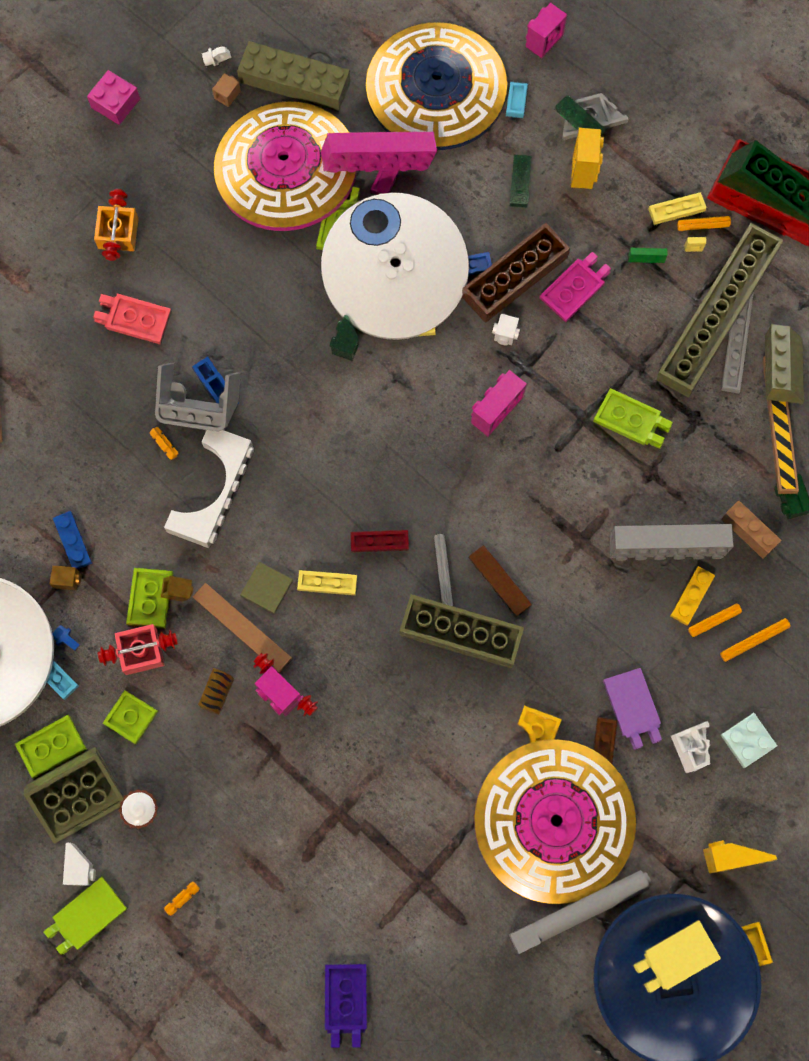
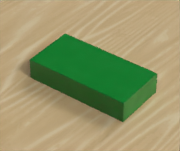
M630 248L628 262L665 263L668 251L664 248Z

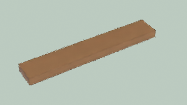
M205 583L195 593L193 599L256 654L262 653L264 655L268 653L267 659H274L273 667L278 673L292 660L291 656L208 584Z

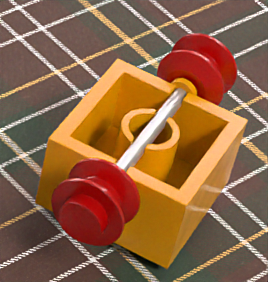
M114 189L109 193L112 198L108 200V203L113 207L98 206L94 240L98 249L105 250L102 252L105 259L110 261L120 258V254L117 251H135L138 216L135 208H123L127 205L124 199H127L128 195L121 189Z

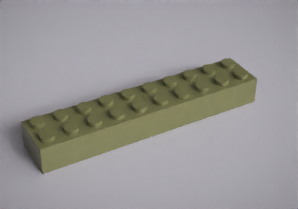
M750 223L660 369L656 380L688 398L691 396L780 250L783 239Z

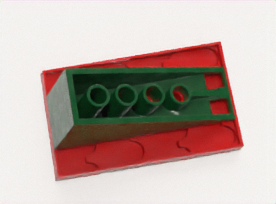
M740 139L737 140L707 199L730 211H735L752 221H757L783 236H788L805 246H809V171L779 158L757 140L751 143Z

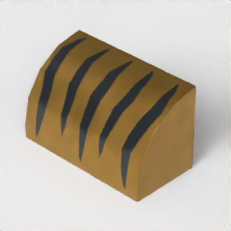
M213 668L198 705L202 709L220 715L234 678L225 672Z

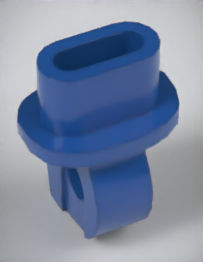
M62 625L58 626L53 632V639L56 641V645L60 646L64 642L76 651L80 644L69 636L71 629H66Z

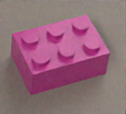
M510 370L506 374L502 373L497 379V384L494 388L490 387L484 394L485 398L482 401L478 400L472 407L471 423L488 437L522 400L525 394L527 383Z

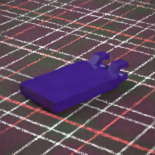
M366 964L325 965V1030H327V1034L331 1033V1048H340V1033H352V1047H361V1033H365V1030H367Z

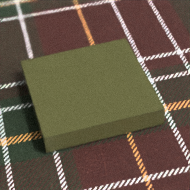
M259 562L240 596L275 614L293 579Z

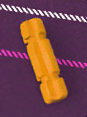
M159 427L153 428L150 431L152 438H156V443L164 453L167 452L166 455L170 460L176 458L179 453L175 447L172 448L173 445L164 434H161L163 432Z
M191 882L186 886V890L183 889L172 900V903L169 902L164 907L168 915L172 916L177 911V908H181L192 897V894L195 895L200 890L195 882Z

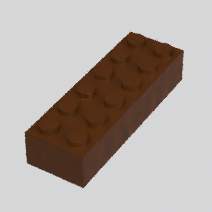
M545 223L463 287L462 298L487 323L568 258L570 247Z

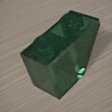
M344 315L343 320H339L336 331L338 332L336 337L333 336L331 338L329 347H331L333 355L353 361L359 347V338L349 317Z

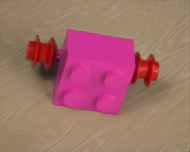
M262 653L259 654L254 660V668L260 667V674L263 675L254 683L257 687L255 690L265 702L269 700L271 702L269 705L278 715L283 713L287 716L296 706L297 710L303 709L305 711L303 716L314 714L318 709L316 706L318 701L313 703L311 695L301 696L274 669V659L268 660V653L264 655Z

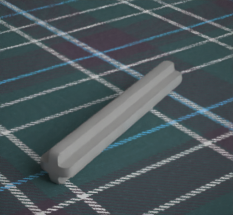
M437 534L434 536L441 599L443 604L453 606L445 535Z

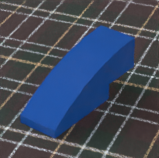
M206 357L193 365L192 369L215 403L219 404L220 395L225 389V380L216 370L209 357Z

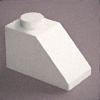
M66 843L63 885L91 886L96 875L93 864L75 844Z

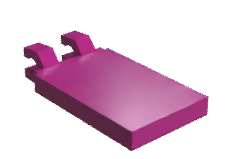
M593 252L583 261L577 259L540 295V299L565 322L604 286V279L610 274L611 268L607 264L600 268L597 273L591 269L598 258Z

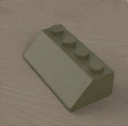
M771 324L765 335L766 400L803 404L802 338L790 326Z

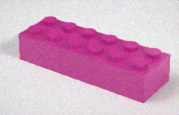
M434 132L327 133L321 149L323 170L332 173L338 171L372 172L374 170H382L384 172L391 170L424 171L429 168L437 148Z

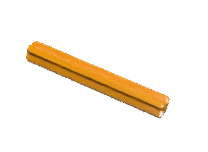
M784 618L722 651L720 656L726 662L785 631L791 625Z

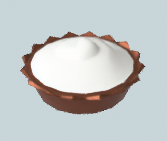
M137 789L136 791H130L120 802L118 810L121 814L120 818L130 828L140 829L147 827L150 823H153L154 818L157 816V800L146 790L141 791Z

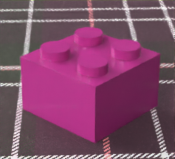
M552 3L546 8L543 7L535 20L532 19L527 26L528 32L525 47L540 58H543L564 35L567 14Z
M109 70L87 95L92 109L118 125L122 123L140 100L137 87Z

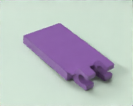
M641 668L604 679L603 683L622 736L629 737L633 750L643 746L639 734L647 731L652 744L660 742L662 738L658 728L661 722Z

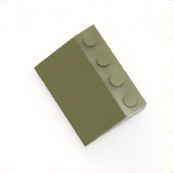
M96 747L24 786L25 798L54 844L119 808L120 802L123 800V796Z

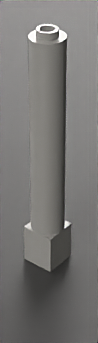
M637 871L508 935L517 954H520L649 890V884L652 883L646 872Z

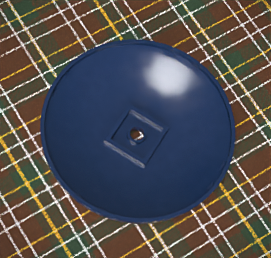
M663 894L635 903L623 911L608 927L595 957L593 983L600 1013L613 1035L628 1050L647 1061H716L733 1050L742 1041L756 1017L761 996V974L754 948L743 929L729 914L704 899L684 894ZM699 920L721 959L668 990L663 989L661 986L651 993L648 992L644 984L656 978L653 970L650 967L641 973H637L633 965L645 959L644 954L646 953L644 951Z

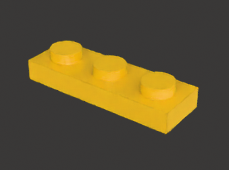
M698 566L670 617L687 626L715 575Z

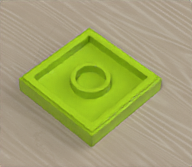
M124 690L103 724L137 745L158 711Z

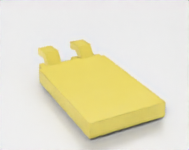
M698 920L644 951L646 953L644 954L645 959L633 966L637 973H641L651 967L656 978L644 984L646 990L651 993L661 986L663 989L668 990L721 958Z

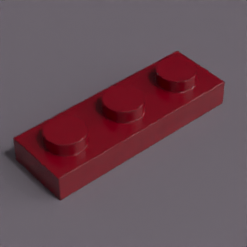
M408 530L350 532L351 553L409 550Z

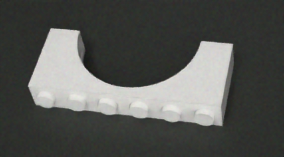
M206 430L202 440L203 447L216 454L225 466L226 482L221 495L213 504L197 512L181 513L171 510L164 526L167 533L207 548L216 541L218 526L221 527L224 522V512L231 506V496L233 492L237 491L240 483L238 481L239 477L244 475L247 468L245 463L248 458L252 457L254 451L251 440L224 430L218 432Z

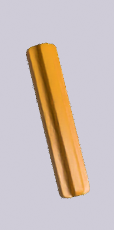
M729 216L678 220L677 229L678 231L729 227L731 218Z
M736 603L689 627L688 631L692 637H695L735 617L742 612V609Z

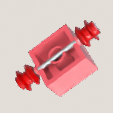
M154 624L114 633L117 649L115 650L112 645H109L107 650L100 647L98 659L100 663H104L107 666L108 661H112L115 664L117 657H119L122 672L125 675L162 667L165 665L161 648L164 651H167L169 646L175 649V645L178 644L176 633L172 634L170 630L168 635H164L161 632L160 636H158L157 628Z

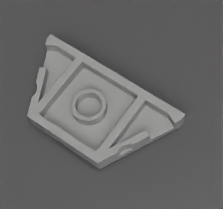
M602 93L570 101L567 104L562 139L567 140L577 137L579 128L603 130L628 123V117L626 115L623 116L617 110V107L609 102Z

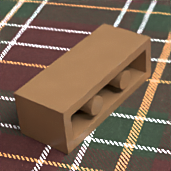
M740 501L736 502L721 518L726 524H732V530L763 559L781 541Z

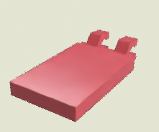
M101 294L99 299L100 306L110 308L109 314L95 311L93 316L94 322L105 325L104 327L107 330L161 344L171 313L170 308L117 294L116 297Z

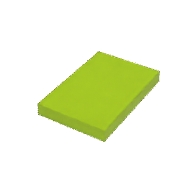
M134 568L126 621L127 626L143 627L154 624L156 628L166 629L170 599L161 598L163 579L173 576V571Z
M70 715L62 717L15 743L32 779L43 775L87 750Z

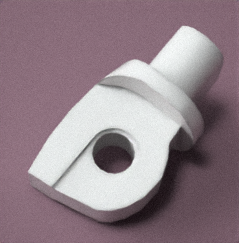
M218 47L214 50L208 48V52L202 53L205 66L211 64L217 66L219 62L231 58V54L226 47Z

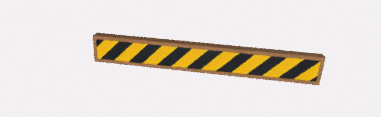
M765 356L763 357L764 378H765ZM767 400L778 494H797L799 488L788 402Z

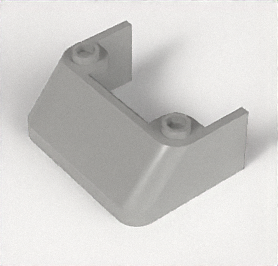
M174 363L159 365L155 407L156 419L164 424L216 432L224 430L228 426L238 404L241 373L236 372L225 376V389L220 395L218 404L186 399L185 387L181 383L173 382Z

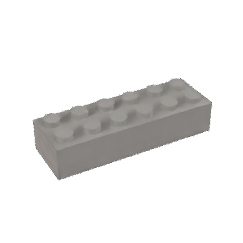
M732 524L614 526L609 536L611 558H616L618 561H624L628 558L646 560L647 557H654L655 560H664L666 557H674L675 560H682L685 557L704 559L706 556H712V559H722L733 548Z

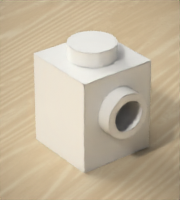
M501 314L499 322L495 323L493 327L494 341L501 345H512L513 340L518 339L520 331L517 328L519 318Z

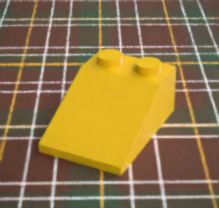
M724 840L709 843V848L703 849L709 873L777 860L776 855L733 843L725 844Z

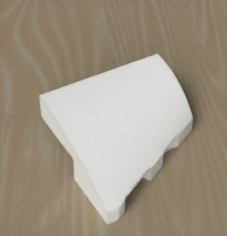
M708 721L671 736L686 773L696 771L710 764V755L708 753L710 741L706 739V728L709 727Z

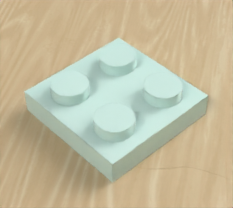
M755 713L721 734V737L743 768H746L777 747V744Z

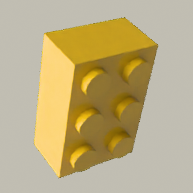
M579 128L572 159V188L592 189L594 182H597L600 165H602L603 160L601 148H603L604 137H601V129Z

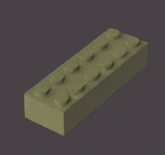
M251 41L247 44L237 70L239 83L336 111H340L350 84V70Z
M411 594L400 628V636L512 669L524 627Z

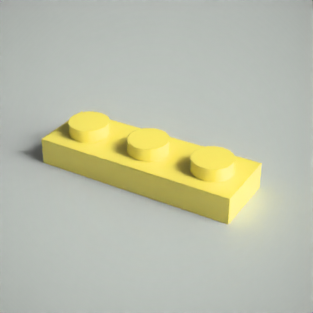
M700 192L651 205L648 210L653 224L656 225L705 212L706 205Z
M299 570L297 590L356 595L357 575Z

